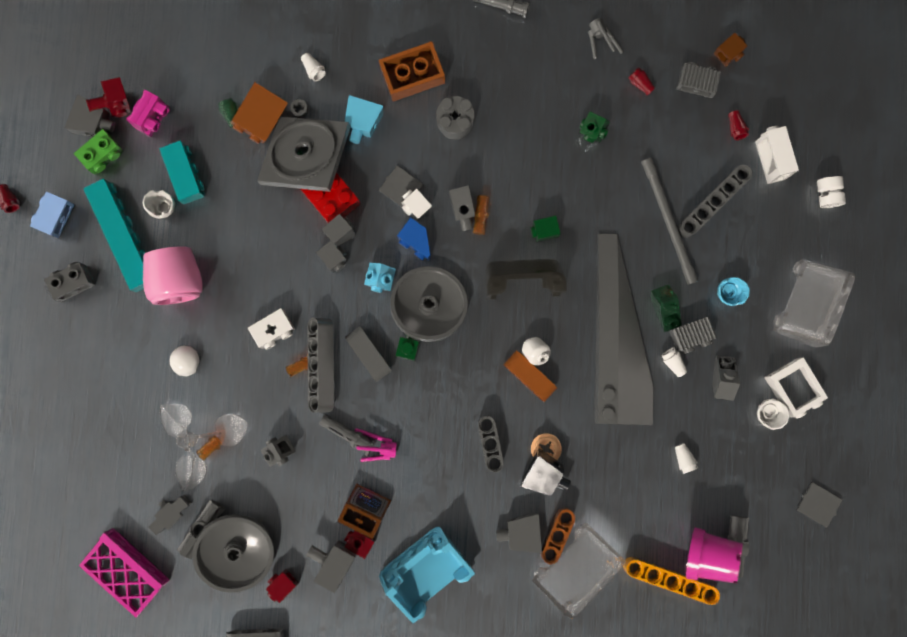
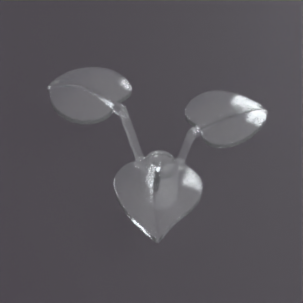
M180 404L160 406V417L164 430L170 436L176 437V444L184 448V451H187L192 456L180 458L175 466V474L182 491H188L198 486L207 473L206 462L203 459H196V455L190 448L197 444L199 438L219 435L218 439L222 445H237L242 440L247 428V422L237 415L221 416L215 422V428L218 432L196 435L193 432H187L186 427L192 422V414L186 406Z

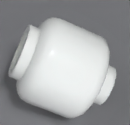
M533 337L524 342L522 354L531 364L538 366L546 363L549 359L550 347L542 339Z

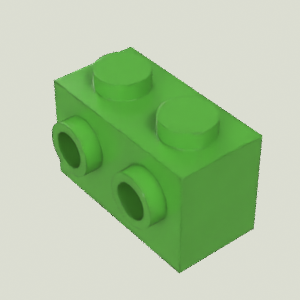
M102 129L73 154L88 171L95 175L102 172L108 163L118 159L120 153L124 150L110 134Z

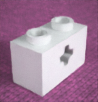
M282 308L248 327L258 347L261 349L265 348L266 350L275 346L277 340L289 338L293 335L292 332L296 330ZM270 327L277 328L274 330L275 334L269 333L271 331Z

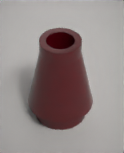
M640 67L628 77L631 81L630 83L646 95H649L655 89L645 70H642Z
M737 110L729 113L731 137L734 140L746 138L749 135V128L740 112Z
M1 184L0 208L5 213H13L20 208V201L7 184Z

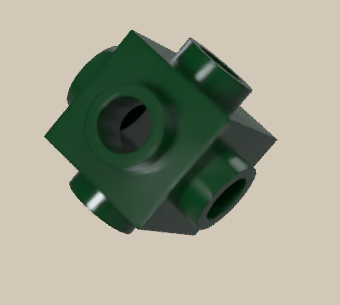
M589 111L587 118H584L580 124V133L584 135V140L590 143H594V141L600 143L608 134L607 128L610 122Z

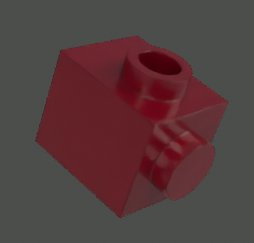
M350 530L344 539L347 542L345 548L365 559L376 539H372L355 530Z
M287 569L279 576L275 573L268 581L270 585L266 588L268 591L267 595L274 602L280 603L299 582Z

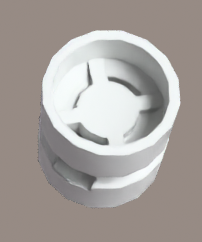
M833 176L817 180L818 192L821 193L819 196L820 208H832L846 204L845 193L841 191L844 188L843 177Z

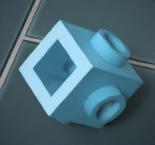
M369 263L364 285L370 286L371 291L382 293L383 290L391 291L396 269L381 263Z

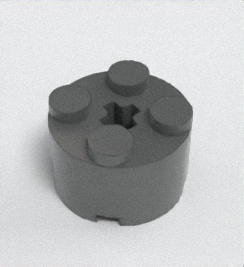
M459 96L444 98L436 112L438 129L445 137L453 140L462 139L470 133L474 125V109L471 102Z

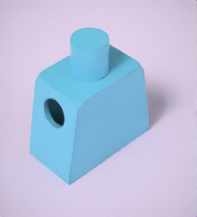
M349 95L345 122H349L351 126L349 130L351 131L350 142L360 144L362 135L372 137L385 112L382 105Z

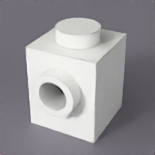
M410 189L402 196L404 198L401 202L404 205L402 209L408 216L412 214L415 219L420 218L432 206L417 189L414 191Z

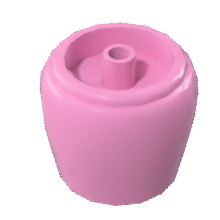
M190 247L161 248L144 254V292L146 298L152 304H177L200 297L203 291V282Z

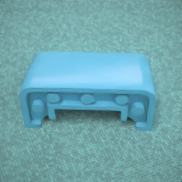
M435 527L385 566L379 574V579L385 594L414 624L417 620L424 617L427 609L426 601L452 580L456 579L460 583L467 582L475 572L440 527Z

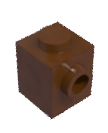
M734 33L716 49L714 55L727 67L732 61L738 62L745 55L743 51L747 48V45L741 36Z

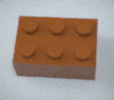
M432 41L379 59L380 69L392 102L445 84V74Z

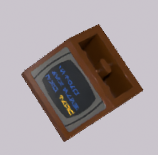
M356 484L337 522L373 539L392 500Z

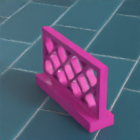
M112 528L102 534L98 543L79 566L137 618L170 579ZM103 543L109 548V555H101ZM103 558H110L111 568H102ZM115 558L123 560L124 568L115 567ZM90 559H97L98 569H92L87 564ZM124 571L125 581L117 582L116 572ZM129 571H135L138 574V581H130ZM103 572H111L112 582H106L103 579ZM139 584V594L131 595L130 585ZM143 584H149L155 590L151 594H144ZM117 585L126 586V595L118 593ZM133 598H140L141 607L138 610L132 605Z

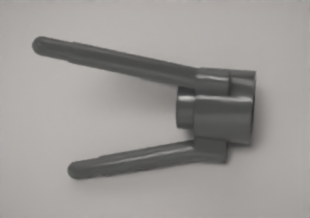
M598 18L589 24L591 30L588 31L594 59H597L595 36L596 38L604 37L612 52H615L616 47L620 54H623L622 48L602 18Z

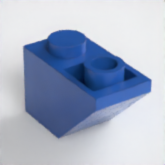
M410 217L397 235L400 240L398 243L406 249L409 247L415 251L414 255L421 260L425 258L429 261L431 256L426 228Z

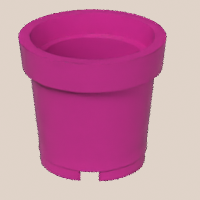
M694 527L686 579L698 580L703 578L737 584L743 543L708 534L706 530Z

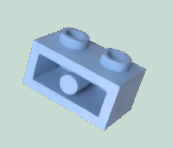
M46 192L40 199V206L37 212L31 218L30 227L59 239L75 204Z

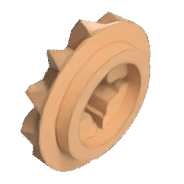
M540 434L532 441L531 454L534 457L538 448L542 449L539 444L546 446L551 442L549 449L553 454L546 453L558 460L562 452L561 443L552 434Z

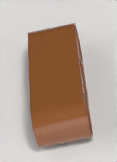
M517 350L503 364L543 402L557 389L542 372Z
M560 508L556 512L542 545L541 557L547 564H555L559 560L575 523V515L568 508ZM565 512L570 514L568 522H562L560 519L561 515ZM561 531L563 534L562 538L554 540V532ZM548 549L555 550L553 558L548 559L545 557V552Z

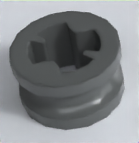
M296 99L291 103L290 109L295 117L303 118L308 114V106L305 101ZM300 105H302L304 110H300L299 113H297L295 107H299Z

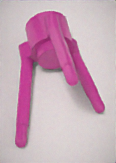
M354 429L355 432H361L362 435L385 442L381 443V447L357 446V450L377 451L381 455L361 458V462L395 458L397 442H392L390 438H384L364 430Z

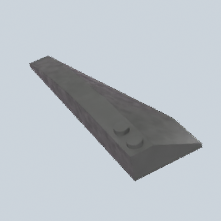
M598 234L595 423L653 425V383L618 235Z

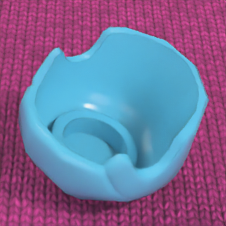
M737 277L726 278L717 287V295L720 301L729 306L744 304L750 294L747 282Z

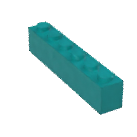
M103 178L84 187L83 190L129 289L138 292L144 289L143 256L146 252L144 249H141L139 245L141 240L131 228L133 226L131 219L123 211L125 209L123 202L116 196L117 189L115 185Z

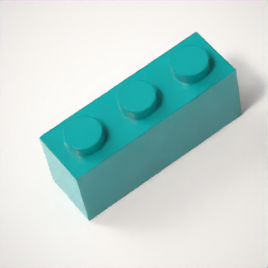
M180 140L159 148L178 201L184 205L205 197L203 193L205 190L204 184L197 177V173H199L195 162L192 163L190 158L192 156L190 147Z

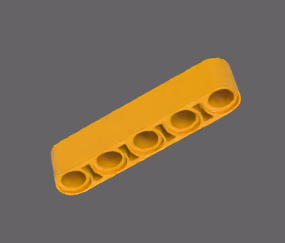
M628 557L623 563L625 572L635 579L709 605L716 604L720 599L719 591L706 582L686 579V575L635 557ZM637 563V570L630 572V564ZM655 569L656 576L648 578L649 571ZM670 576H674L675 582L672 585H667V579ZM693 583V589L687 592V584ZM711 589V597L705 598V592Z

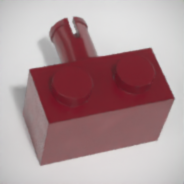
M120 77L100 81L104 91L103 96L86 99L90 112L107 108L110 109L112 117H124L131 113Z

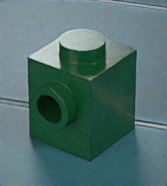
M556 216L534 220L532 227H530L532 238H536V242L558 238L561 234Z
M405 335V338L400 337L395 356L415 361L420 342L408 335Z

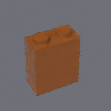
M254 82L231 121L232 128L243 134L245 132L249 134V138L258 144L260 142L264 143L288 102Z

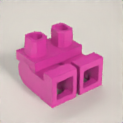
M143 90V96L136 102L132 114L126 120L135 129L151 137L160 127V123L155 118L161 121L163 117L167 116L170 109L158 96Z

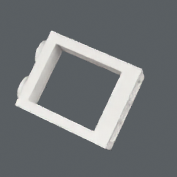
M778 125L769 127L755 141L767 184L786 180L799 171L786 126L780 128Z
M804 357L796 358L764 377L777 400L785 404L790 417H796V419L806 415L808 409L820 407L824 404L822 401L828 398ZM800 369L816 397L795 409L779 380Z

